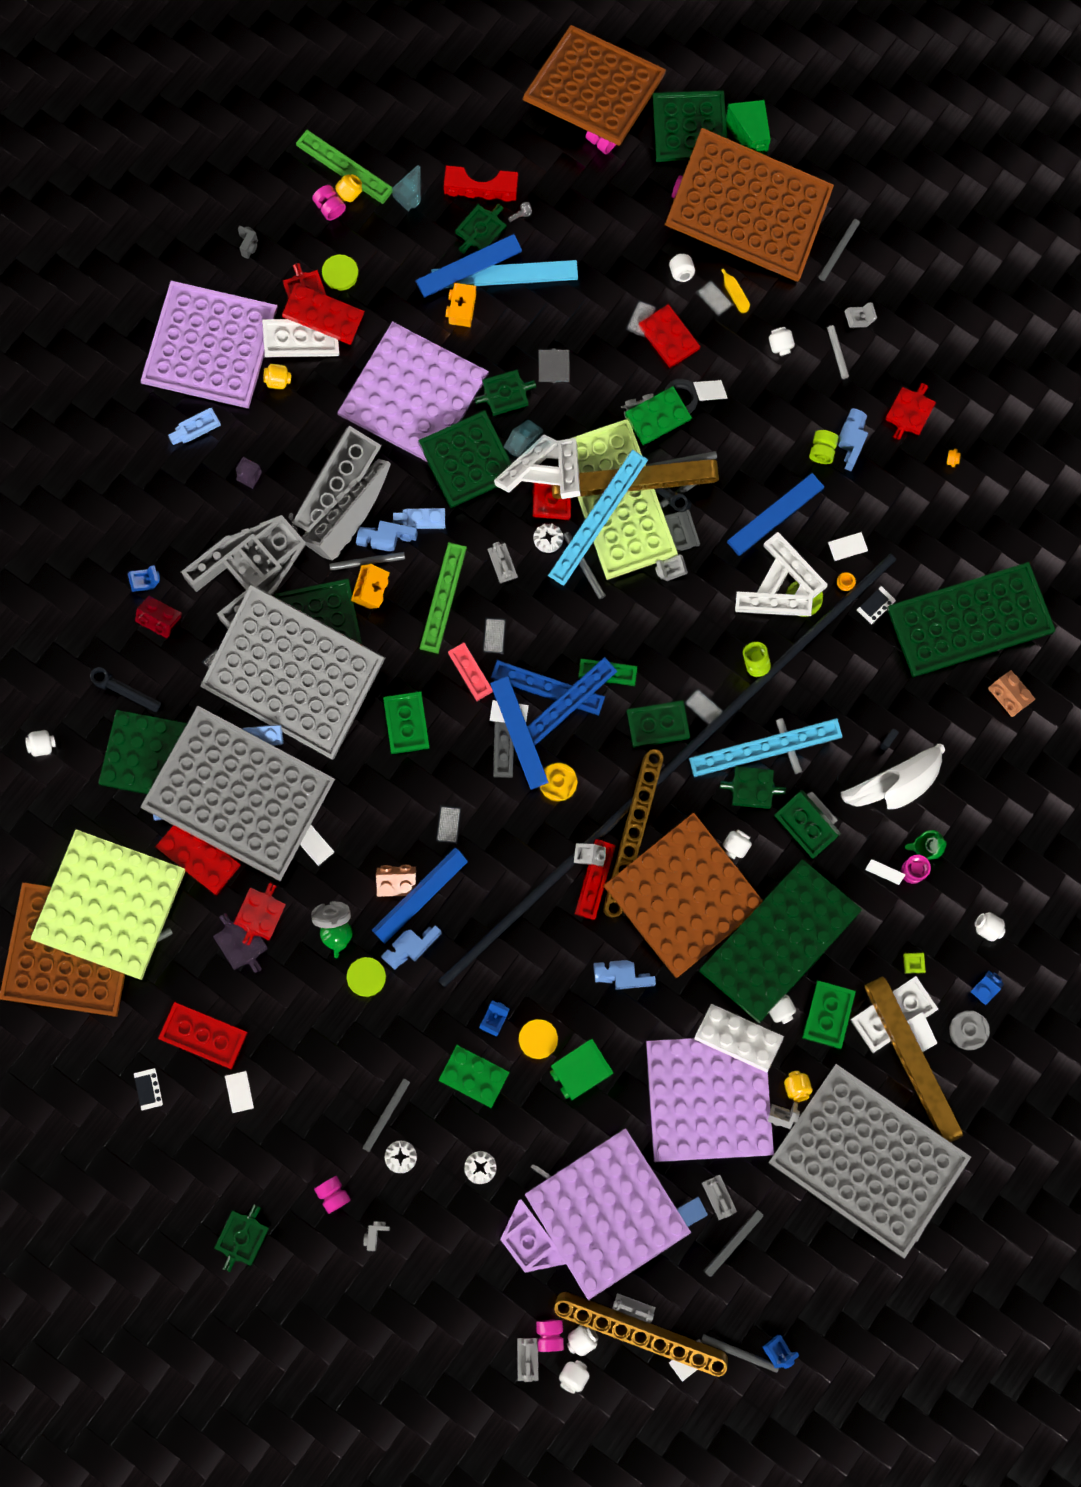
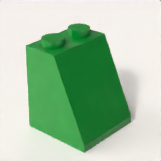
M765 101L728 104L726 127L736 142L767 156L771 139Z
M593 1039L552 1064V1070L550 1071L555 1082L559 1080L563 1086L560 1090L566 1099L570 1098L571 1101L613 1074Z

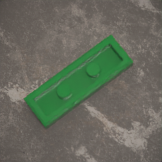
M581 659L578 678L581 679L600 661ZM611 663L618 672L607 681L608 683L635 686L637 666Z

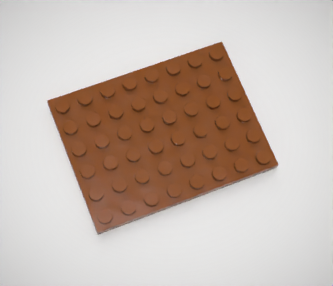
M702 128L665 225L798 282L834 185Z

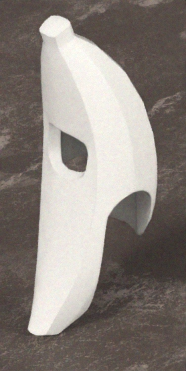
M937 744L935 747L929 748L905 762L851 789L841 792V797L845 803L853 806H863L885 798L887 809L900 808L917 799L932 785L939 773L942 754L945 752V748L942 744Z

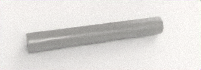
M832 325L827 327L841 377L845 379L849 377L835 327Z
M783 718L776 720L780 734L788 732ZM795 750L787 752L794 773H801L802 769Z

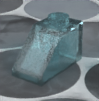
M418 165L392 188L393 198L407 211L412 207L415 208L421 200V169Z
M527 420L513 429L504 448L511 455L519 458L533 445L543 432V429L532 421Z

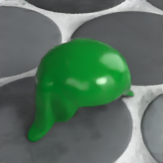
M928 830L917 837L914 843L906 844L905 849L915 851L917 855H922L928 860H932L942 856L947 843L940 832Z
M348 922L335 928L320 929V937L323 943L328 948L334 950V957L338 958L339 952L347 946L353 935L352 928Z

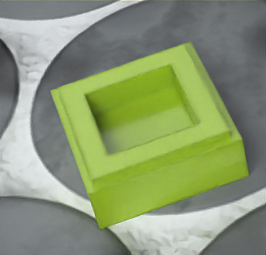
M924 953L903 954L905 974L926 972Z

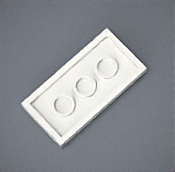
M288 319L262 320L265 357L339 356L338 340Z
M916 976L893 991L907 1021L921 1012L924 1013L926 1018L938 1010ZM873 1005L851 1019L873 1053L891 1041Z
M711 1004L695 1035V1040L768 1072L784 1036Z

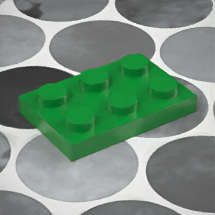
M674 387L625 412L626 418L643 446L692 419Z
M415 692L383 697L391 754L430 749L422 693Z
M817 981L802 1038L841 1049L856 991Z
M456 1045L438 1081L492 1108L510 1072Z

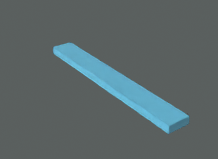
M577 260L493 265L457 283L486 286L578 280ZM454 284L446 288H454Z
M632 449L549 573V577L561 585H565L648 459Z
M833 719L691 757L689 761L693 775L697 777L832 741L843 736L838 719Z

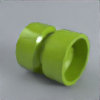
M827 430L816 431L813 439L814 447H811L809 458L821 464L832 463L835 454L834 449L839 438L838 435Z
M752 642L745 646L743 657L748 673L754 677H761L767 674L771 668L767 647L761 642Z

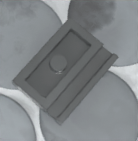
M689 509L684 512L664 516L677 552L694 546H700Z

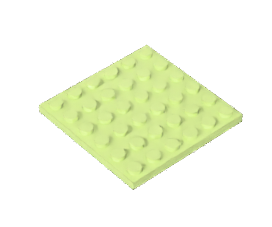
M75 830L31 940L142 980L186 870Z

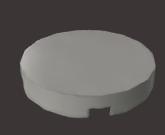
M330 902V905L326 906L325 904H320L314 908L311 914L312 922L320 928L342 926L351 918L349 906L342 902Z
M963 1011L957 1014L952 1019L949 1027L952 1041L958 1047L965 1050H975L982 1047L990 1034L987 1020L975 1011Z

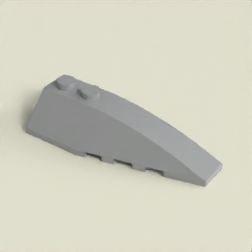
M348 426L292 523L309 532L363 478L382 445Z
M378 459L367 469L363 478L309 532H305L301 538L306 542V546L323 558L332 561L339 556L340 551L351 541L352 536L363 523L376 501L391 465L389 461Z

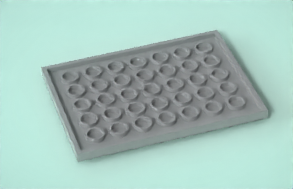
M250 585L201 687L269 725H281L282 732L334 759L386 657L260 588Z
M197 706L142 803L141 808L281 881L335 779Z
M835 1064L769 1163L902 1258H905L971 1157Z

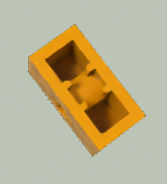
M454 283V288L450 289L449 292L451 305L447 306L446 317H449V324L471 327L476 299V286Z
M372 564L362 565L351 601L368 609L379 608L383 602V593L388 585L390 572Z

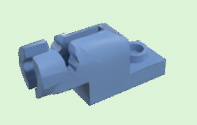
M854 408L850 410L847 421L844 423L838 436V446L848 451L844 459L847 462L844 469L852 471L868 435L867 432L863 431L867 415Z
M380 521L378 530L376 528L360 527L356 543L359 546L367 547V544L371 542L372 549L394 551L398 537L406 542L416 541L417 528Z
M436 926L433 928L429 927L422 934L424 937L422 940L412 930L405 931L392 944L396 952L387 950L381 957L394 970L408 960V956L413 961H416L438 938L441 930Z
M628 960L610 961L608 970L605 968L604 962L594 963L595 982L612 983V981H615V989L656 985L655 976L650 977V973L639 974V978H635L634 962Z

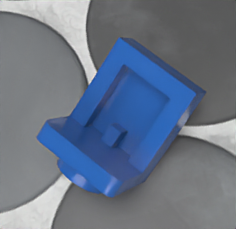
M155 565L150 566L147 570L130 571L128 573L132 592L154 589L160 581L159 572L156 571Z
M988 971L971 990V993L986 1005L1002 989V979L998 974Z
M491 1001L479 1028L498 1036L510 1009L502 1003Z
M776 1335L763 1346L775 1368L784 1367V1369H787L794 1365V1360L799 1356L798 1352H790L781 1335Z

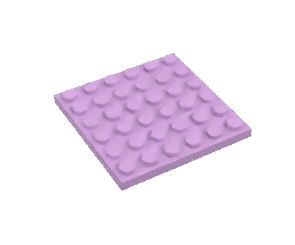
M171 281L142 374L141 383L249 408L264 358L262 320L275 319L278 309L277 305Z
M392 322L339 409L338 415L427 461L418 444V440L462 421L474 397H476L483 385L482 380L486 379L489 375V371Z
M695 1038L646 1041L654 1162L774 1155L772 1124L768 1122L770 1098L767 1072L695 1040Z
M626 1128L525 1194L588 1300L691 1233Z

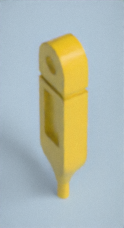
M722 269L725 288L738 310L746 313L750 307L748 299L737 280Z

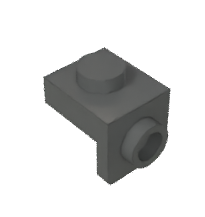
M239 226V235L244 238L240 246L241 255L249 259L251 253L253 254L257 248V235L252 228Z

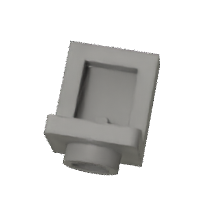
M867 303L864 307H849L845 310L849 327H867L877 319L873 303Z
M682 555L665 561H656L657 575L666 581L688 573Z
M794 1102L791 1110L772 1104L768 1122L791 1129L793 1122L797 1123L800 1111L797 1110L798 1103Z
M374 1221V1225H369L368 1234H364V1246H367V1251H376L378 1230L390 1231V1226H386V1222Z

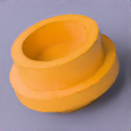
M958 449L949 450L947 465H952L955 468V465L959 464L961 453H957Z
M848 572L840 574L837 578V586L843 591L852 590L856 584L855 577Z

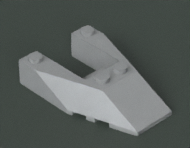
M281 515L262 522L253 528L241 530L240 533L224 537L181 571V573L196 592L226 568L233 574L246 591L217 613L221 622L229 629L250 585H254L273 595L306 545V542Z

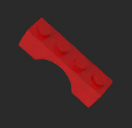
M446 166L444 194L449 196L461 195L468 198L482 197L487 200L502 199L503 201H516L518 172L500 171L494 179L488 182H477L467 175L464 167Z

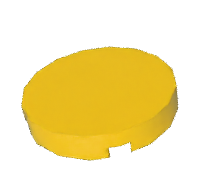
M554 763L544 769L549 782L540 786L544 796L553 801H564L574 794L578 781L571 767L563 763Z
M536 1019L529 1021L519 1033L521 1050L531 1058H546L557 1047L558 1035L556 1029L545 1020Z

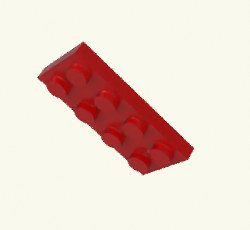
M296 283L282 317L351 345L365 311Z
M175 825L171 827L156 845L158 850L178 866L184 868L188 874L215 895L219 893L241 866L224 851Z
M174 1002L158 1039L232 1069L248 1032Z

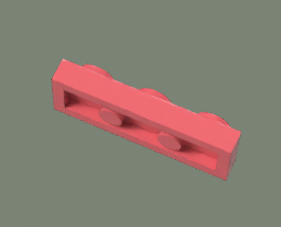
M465 643L448 651L451 660L476 701L493 692Z

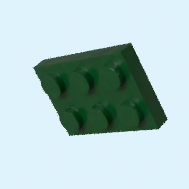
M683 700L627 709L626 711L633 748L690 739Z
M803 790L774 815L812 859L841 835L839 830Z

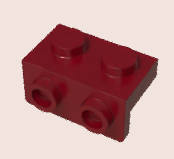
M148 596L137 608L135 621L168 638L171 628L181 618L182 613Z

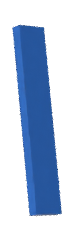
M513 234L417 279L416 283L425 298L521 253L522 249Z
M813 473L731 537L727 543L740 556L823 490V484Z
M605 657L527 726L534 745H537L618 672Z
M497 660L491 679L495 681L508 676L513 687L554 701L572 687V685L499 660ZM593 693L578 709L599 716L605 696Z
M507 676L490 683L530 789L548 784V779L509 677Z
M454 848L372 929L384 944L468 862L459 850Z

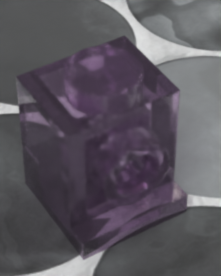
M244 457L236 468L238 475L236 480L251 488L254 487L262 474L258 464Z

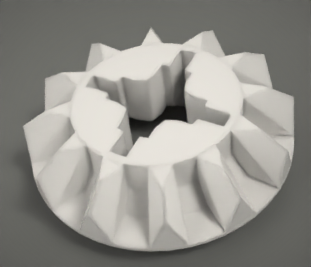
M544 523L534 533V544L543 552H554L563 543V533L553 523ZM546 531L550 536H554L551 538V544L547 539H543L546 537Z
M406 1141L393 1142L385 1152L386 1165L396 1173L408 1172L414 1167L417 1160L415 1148ZM400 1148L404 1155L409 1156V1158L403 1159L402 1166H400L398 1159L392 1158V1156L399 1154Z
M475 1152L465 1162V1174L474 1183H487L496 1173V1162L487 1152ZM475 1160L480 1164H482L483 1162L485 1163L487 1161L484 1167L485 1172L487 1173L486 1175L481 1171H479L478 1173L476 1172L474 1174L475 1169L477 1168L474 1162Z

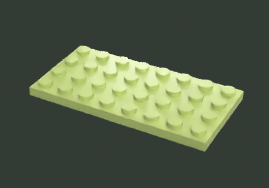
M628 419L573 437L577 441L579 473L620 469L632 449L642 455ZM654 489L626 492L593 542L606 580L655 564L657 560L664 561L678 556ZM602 494L577 497L585 519Z

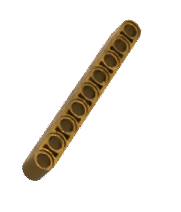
M700 460L644 466L627 492L717 482L719 480L717 461ZM619 469L579 473L580 495L603 494ZM551 485L552 497L561 499L560 486Z
M650 750L643 758L611 879L619 873L621 865L628 866L638 856L663 762V755L659 750ZM650 754L656 755L658 759L656 764H652L649 761ZM645 773H650L652 775V782H646L644 780ZM640 791L647 793V801H642L639 798ZM635 810H640L643 813L641 820L634 817ZM631 828L637 830V838H631L629 836V830ZM625 847H630L633 850L631 857L625 856ZM607 892L603 908L604 913L609 917L619 916L623 910ZM611 903H615L618 906V911L615 914L609 911Z
M882 976L866 984V992L936 1133L950 1143L963 1136L961 1128L888 982Z
M568 1292L560 1293L557 1297L554 1310L561 1318L714 1376H722L727 1371V1355L719 1349ZM560 1303H567L569 1307H563ZM580 1310H585L588 1314H582ZM604 1317L607 1319V1321L603 1322L600 1321L598 1318ZM622 1324L625 1325L627 1328L621 1329L618 1327V1325ZM637 1332H643V1333H645L646 1335H645V1336H639V1335L637 1334ZM657 1339H662V1340H664L665 1342H664V1343H658L656 1340H657ZM680 1346L683 1347L684 1350L679 1351L675 1347ZM695 1354H701L703 1357L697 1358ZM715 1361H720V1362H722L723 1364H722V1365H716V1364H714V1362H715Z

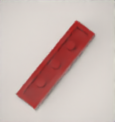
M599 839L595 840L594 844L606 847L604 866L588 865L575 914L591 920L596 918L604 889L603 885L606 882L616 846Z

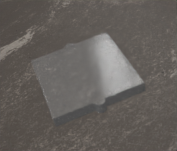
M555 348L552 350H539V382H569V350H556Z

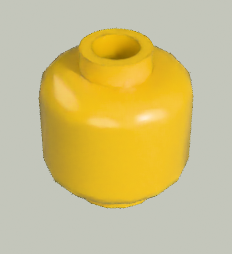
M354 174L344 175L335 186L337 197H340L342 201L353 202L362 192V182Z
M270 364L268 368L264 369L263 382L266 383L268 388L284 389L286 384H290L291 373L288 372L285 365Z
M800 1071L789 1073V1077L784 1081L788 1097L795 1102L807 1100L813 1091L808 1075L800 1073Z

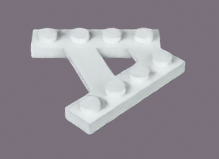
M543 435L494 480L495 485L507 492H510L521 481L559 485L562 499L581 496L576 438L556 441ZM546 458L558 459L559 467L539 464Z
M777 532L764 543V547L775 558L774 563L757 593L737 592L735 611L811 616L813 598L827 588V583ZM788 573L800 584L795 595L777 594Z

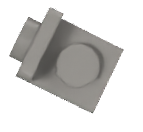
M576 843L574 863L604 866L606 847L595 844Z

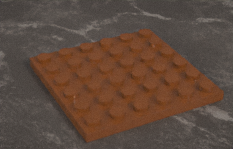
M571 25L525 92L523 100L620 146L664 77L666 69Z
M695 813L689 815L603 885L675 978H678L736 930L763 902Z
M22 883L0 991V1000L117 1017L125 974L31 940L52 887Z

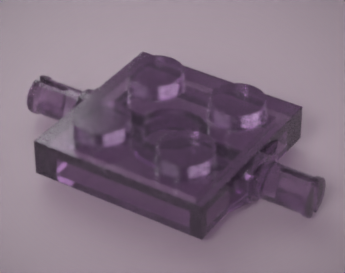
M227 913L221 915L219 918L225 925V928L214 935L213 938L232 968L236 970L242 965L249 964L254 973L260 971L262 968L256 961V958L268 949L261 937L254 936L250 945H246L247 942L244 944L242 941L247 932L242 927L233 924L234 922L230 920Z

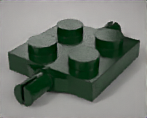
M478 204L455 230L456 234L465 241L459 248L460 252L465 254L470 247L481 250L490 246L505 231L507 225L497 217L503 210L500 204H497L492 211L486 210Z
M518 370L482 380L485 390L484 395L474 397L476 405L487 402L493 416L528 406L526 390L536 388V383L534 380L524 383L519 376Z
M735 766L732 782L720 781V789H731L733 795L732 805L770 809L773 795H785L786 787L774 786V770Z
M253 1204L249 1215H242L235 1211L231 1212L214 1248L223 1252L228 1257L223 1267L224 1270L231 1272L235 1261H242L252 1266L269 1230V1227L260 1224L256 1219L261 1209L260 1207Z

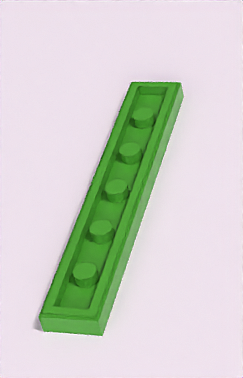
M306 130L296 142L299 148L342 177L347 174L356 175L362 182V190L383 204L394 191L393 187L310 131Z
M448 542L420 645L421 650L439 654L467 546Z

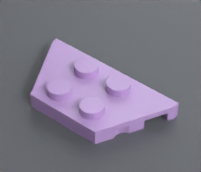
M520 1199L500 1240L524 1272L566 1264L551 1238Z

